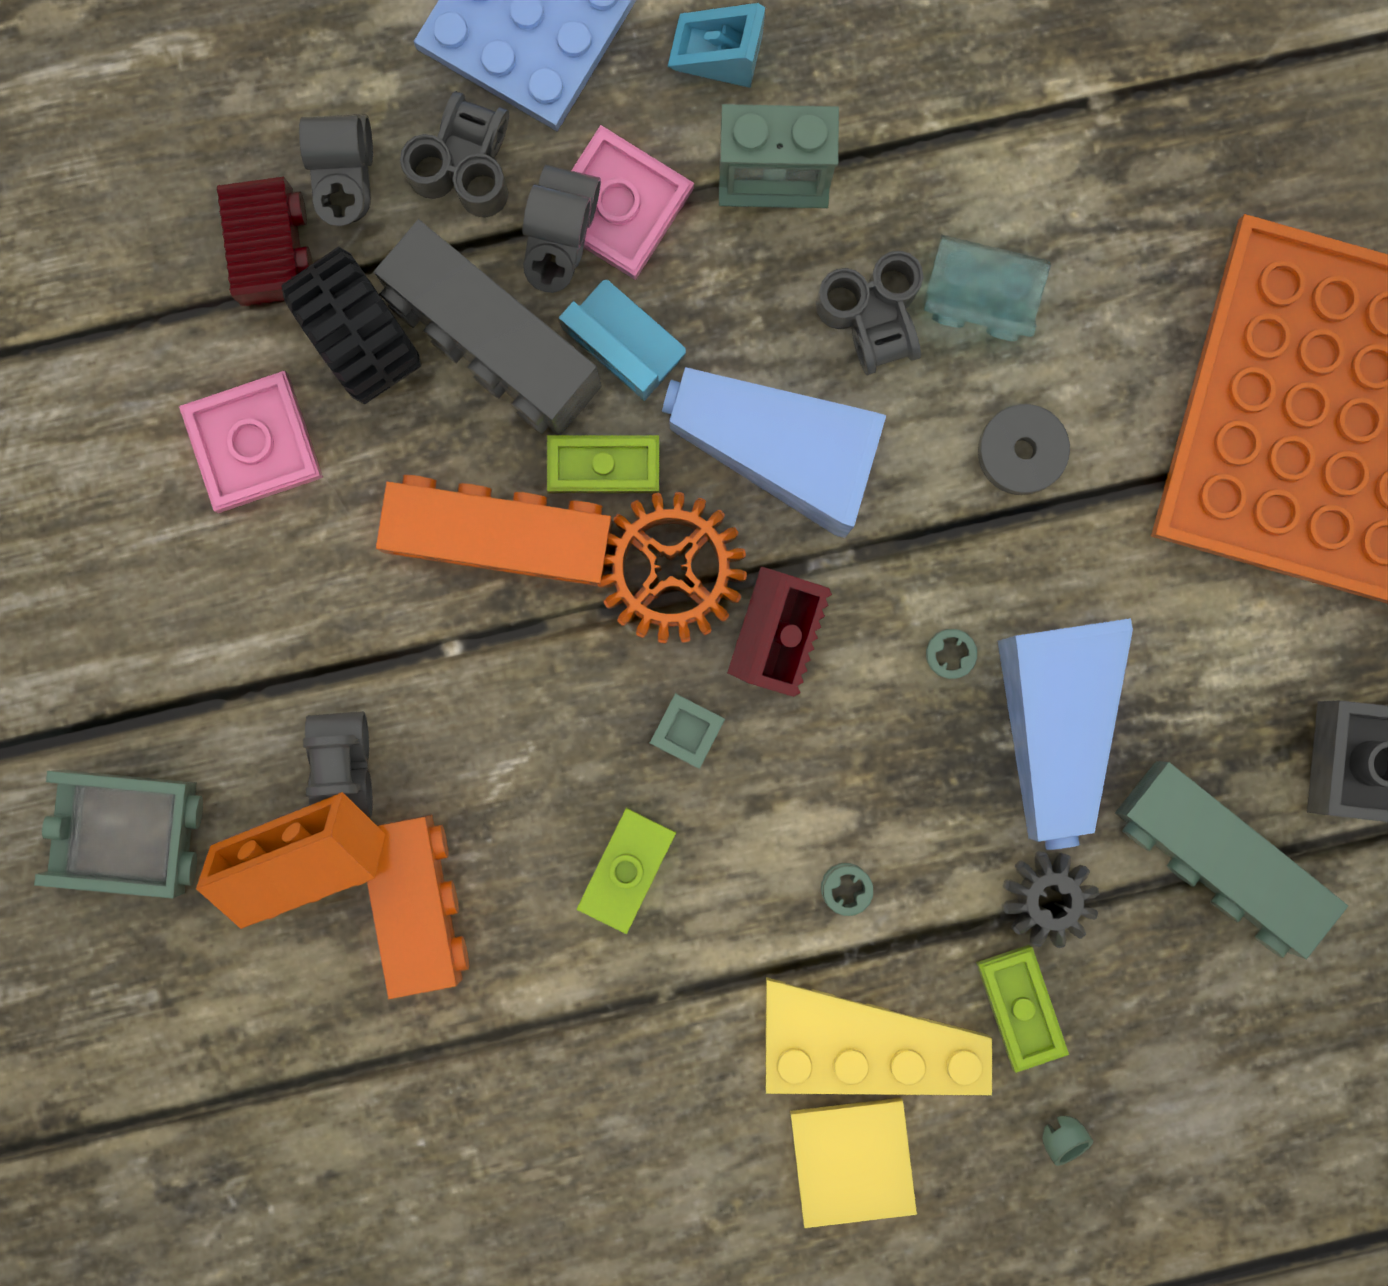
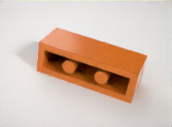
M342 792L211 845L196 890L242 929L374 879L386 834Z
M432 815L377 825L386 835L375 878L368 880L367 885L388 999L456 987L463 979L461 971L469 970V959L464 937H455L451 915L459 913V905L453 880L444 881L441 859L448 858L449 856L443 825L434 826Z

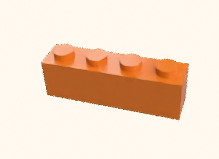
M403 475L402 484L386 481L376 549L385 554L591 586L601 584L602 575H605L606 570L604 557L609 551L607 540L609 533L612 532L613 520L611 516L601 515L603 506L599 504L571 500L569 501L568 509L546 506L547 497L525 492H514L513 501L491 498V488L459 483L458 492L436 489L437 480L415 475Z

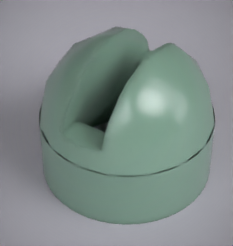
M1058 1116L1057 1120L1061 1128L1056 1131L1049 1123L1044 1127L1043 1144L1056 1166L1074 1160L1093 1144V1139L1085 1127L1071 1116Z

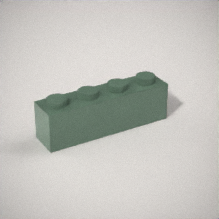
M1156 761L1115 812L1116 815L1127 823L1122 831L1130 839L1147 851H1150L1154 845L1171 858L1166 865L1169 870L1192 887L1198 881L1203 883L1216 894L1210 901L1216 908L1236 922H1239L1244 916L1260 929L1255 938L1281 958L1289 952L1307 960L1349 906L1170 762Z

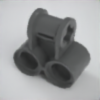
M455 91L452 93L442 116L438 136L428 134L414 136L406 142L401 151V167L414 191L424 198L436 199L445 196L455 187L461 204L472 215L486 218L500 212L507 203L509 192L502 169L494 157L500 150L506 134L509 111L501 107L493 111L466 101L465 95ZM436 157L443 161L439 172L433 176L422 177L416 174V167L425 158ZM489 176L495 180V186L486 195L473 196L467 192L468 185L476 177Z
M368 115L301 117L299 123L300 150L306 170H310L315 212L323 221L330 225L343 226L359 221L367 214L371 205L368 166H371L373 163V140ZM340 184H342L344 193L354 194L355 204L346 207L345 214H342L340 205H332L330 201V194L339 192Z
M545 165L538 185L534 184L532 186L523 220V235L528 236L523 265L524 274L528 282L536 289L554 293L563 290L570 283L575 268L579 265L583 255L587 228L591 227L600 193V177ZM551 254L556 256V263L551 261Z
M892 251L883 255L875 264L868 283L859 272L849 268L836 269L828 273L821 283L816 300L817 314L821 321L831 328L847 329L851 327L857 356L866 375L876 373L877 366L905 357H908L911 361L921 358L917 332L906 308L914 301L924 277L923 269L918 259L910 253ZM888 271L901 272L909 282V290L897 294L888 291L881 282V275ZM835 288L849 289L855 295L857 305L851 310H838L830 304L827 294Z
M365 712L308 715L305 721L303 748H306L311 769L308 787H306V797H309V805L343 792L361 811L371 818L373 796L371 776L368 769L369 732Z

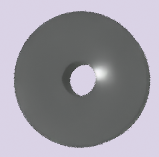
M1031 404L1014 405L995 415L985 426L978 444L979 463L987 479L1000 490L1014 495L1035 494L1052 485L1064 472L1070 456V441L1064 425L1052 412ZM1023 440L1032 446L1033 454L1030 459H1021L1016 455L1014 447L1017 441Z

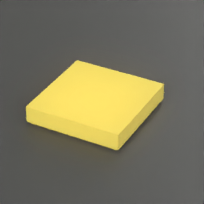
M902 1098L790 1111L804 1228L917 1215Z

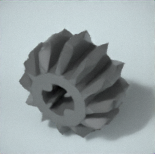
M1043 851L1036 852L1034 859L1036 871H1033L1025 862L1018 861L1015 864V868L1024 878L1022 883L1019 884L1012 880L1004 881L1003 888L1018 894V899L1004 902L1002 910L1006 914L1021 913L1014 920L1011 929L1020 935L1031 928L1030 943L1041 947L1049 934L1053 945L1057 948H1063L1066 946V928L1074 936L1082 939L1086 935V931L1077 920L1081 915L1093 920L1097 918L1098 911L1085 906L1084 900L1097 897L1099 889L1093 885L1080 886L1088 877L1090 871L1083 865L1074 867L1069 871L1071 866L1070 855L1059 853L1053 865H1051L1047 853ZM1048 886L1050 889L1062 894L1061 903H1053L1057 907L1054 912H1050V910L1039 905V896L1047 897L1043 890Z

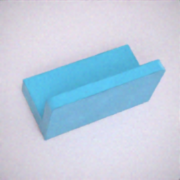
M603 280L580 306L573 301L559 316L562 329L644 401L686 355V348L609 280Z

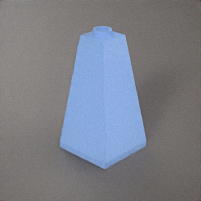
M685 367L681 382L670 381L662 412L671 414L669 420L671 431L830 533L846 538L856 522L886 415Z
M1131 618L1017 635L997 641L1028 839L1037 842L1045 841L1046 850L1079 846V835L1095 833L1133 632Z

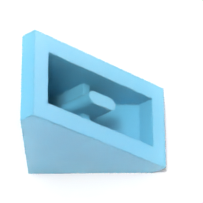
M759 3L681 13L678 19L668 67L675 71L750 88L763 36L765 7Z

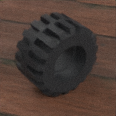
M338 246L281 285L284 301L330 370L355 400L365 405L421 367L418 351L348 251Z

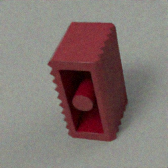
M284 176L217 185L216 190L220 206L219 212L223 229L222 235L226 251L225 258L227 261L231 296L241 306L283 301L281 285L313 264L309 247L300 246L298 226L307 225L306 207L301 191L293 192V188Z
M761 567L727 674L746 683L795 697L800 694L798 685L804 683L801 675L807 672L805 664L811 661L808 653L815 650L811 642L818 639L815 631L822 628L819 620L825 617L822 609L829 606L826 598L832 595L830 589L788 574Z

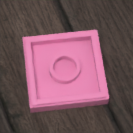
M600 125L571 170L601 178L598 203L591 227L587 228L584 248L636 280L692 193L694 183Z
M286 371L179 406L214 512L221 513L323 478L289 374Z

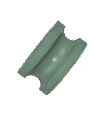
M946 629L936 633L929 641L926 649V660L930 668L937 675L947 679H957L967 675L974 668L977 660V647L974 640L966 632L958 629ZM953 637L957 639L956 646H959L961 643L965 645L967 656L959 659L960 668L947 670L948 663L944 662L940 666L936 659V652L944 649V639Z
M839 863L830 867L824 874L821 881V894L825 903L835 913L843 916H855L863 912L870 905L873 898V884L870 877L859 866L851 863ZM843 875H851L850 879L854 883L859 879L862 883V890L854 893V902L850 904H843L844 900L841 896H838L835 900L832 896V889L840 886V877Z

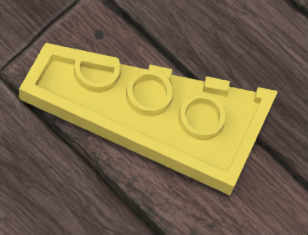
M766 977V1094L992 1095V1038L989 1035L922 1017L917 1018L897 1013L868 1003L863 1004L843 999L818 990L793 986L783 981Z

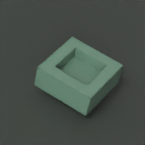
M675 693L650 744L700 769L725 719Z

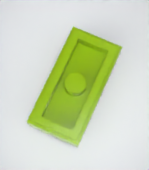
M547 435V492L659 493V435Z
M626 807L576 910L627 934L676 832Z
M1026 945L976 962L1012 1070L1017 1073L1069 1055L1033 947Z

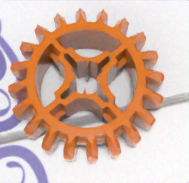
M676 492L674 495V509H664L662 495L655 493L652 495L654 512L646 514L643 505L636 500L631 503L632 511L637 518L635 522L631 524L620 514L613 518L616 526L624 533L621 538L609 533L607 544L608 547L614 548L615 552L614 555L605 554L604 566L612 567L613 574L602 575L601 584H597L599 588L616 586L617 592L609 595L604 600V604L610 609L624 602L627 608L619 615L617 619L619 624L625 626L630 623L635 615L642 619L636 631V635L640 638H645L651 624L660 626L658 642L662 644L668 642L669 627H679V637L682 643L690 641L688 624L694 622L697 623L700 632L704 636L710 634L712 629L705 616L712 612L718 620L725 622L729 618V614L726 609L718 604L721 598L731 603H739L741 599L739 592L727 587L728 581L744 582L747 577L746 571L730 569V562H737L746 557L745 549L735 548L727 550L725 545L738 537L737 529L735 527L728 528L719 534L716 528L722 523L725 514L721 510H717L707 521L703 519L701 515L705 510V499L698 498L694 503L692 512L683 510L685 499L682 492ZM662 524H681L694 529L689 537L686 536L683 541L673 546L662 545L645 533V531ZM707 541L711 544L718 561V578L711 593L696 578L691 568L692 561ZM632 544L642 552V555L651 564L650 575L642 584L643 587L634 596L629 591L625 580V561ZM691 547L684 555L686 564L681 565V570L687 571L685 579L693 588L689 587L682 579L677 580L675 577L670 576L665 581L661 580L654 589H651L658 581L656 573L662 571L661 566L656 565L658 562L657 556L650 549H653L660 557L665 556L667 559L673 560ZM668 590H679L698 604L697 607L678 614H664L647 608L654 599H657Z

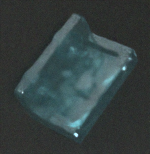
M941 234L924 297V310L933 313L932 319L934 321L951 327H964L967 321L987 326L986 332L1004 340L1017 341L1020 335L1033 337L1037 326L1035 318L1051 263L1049 260Z

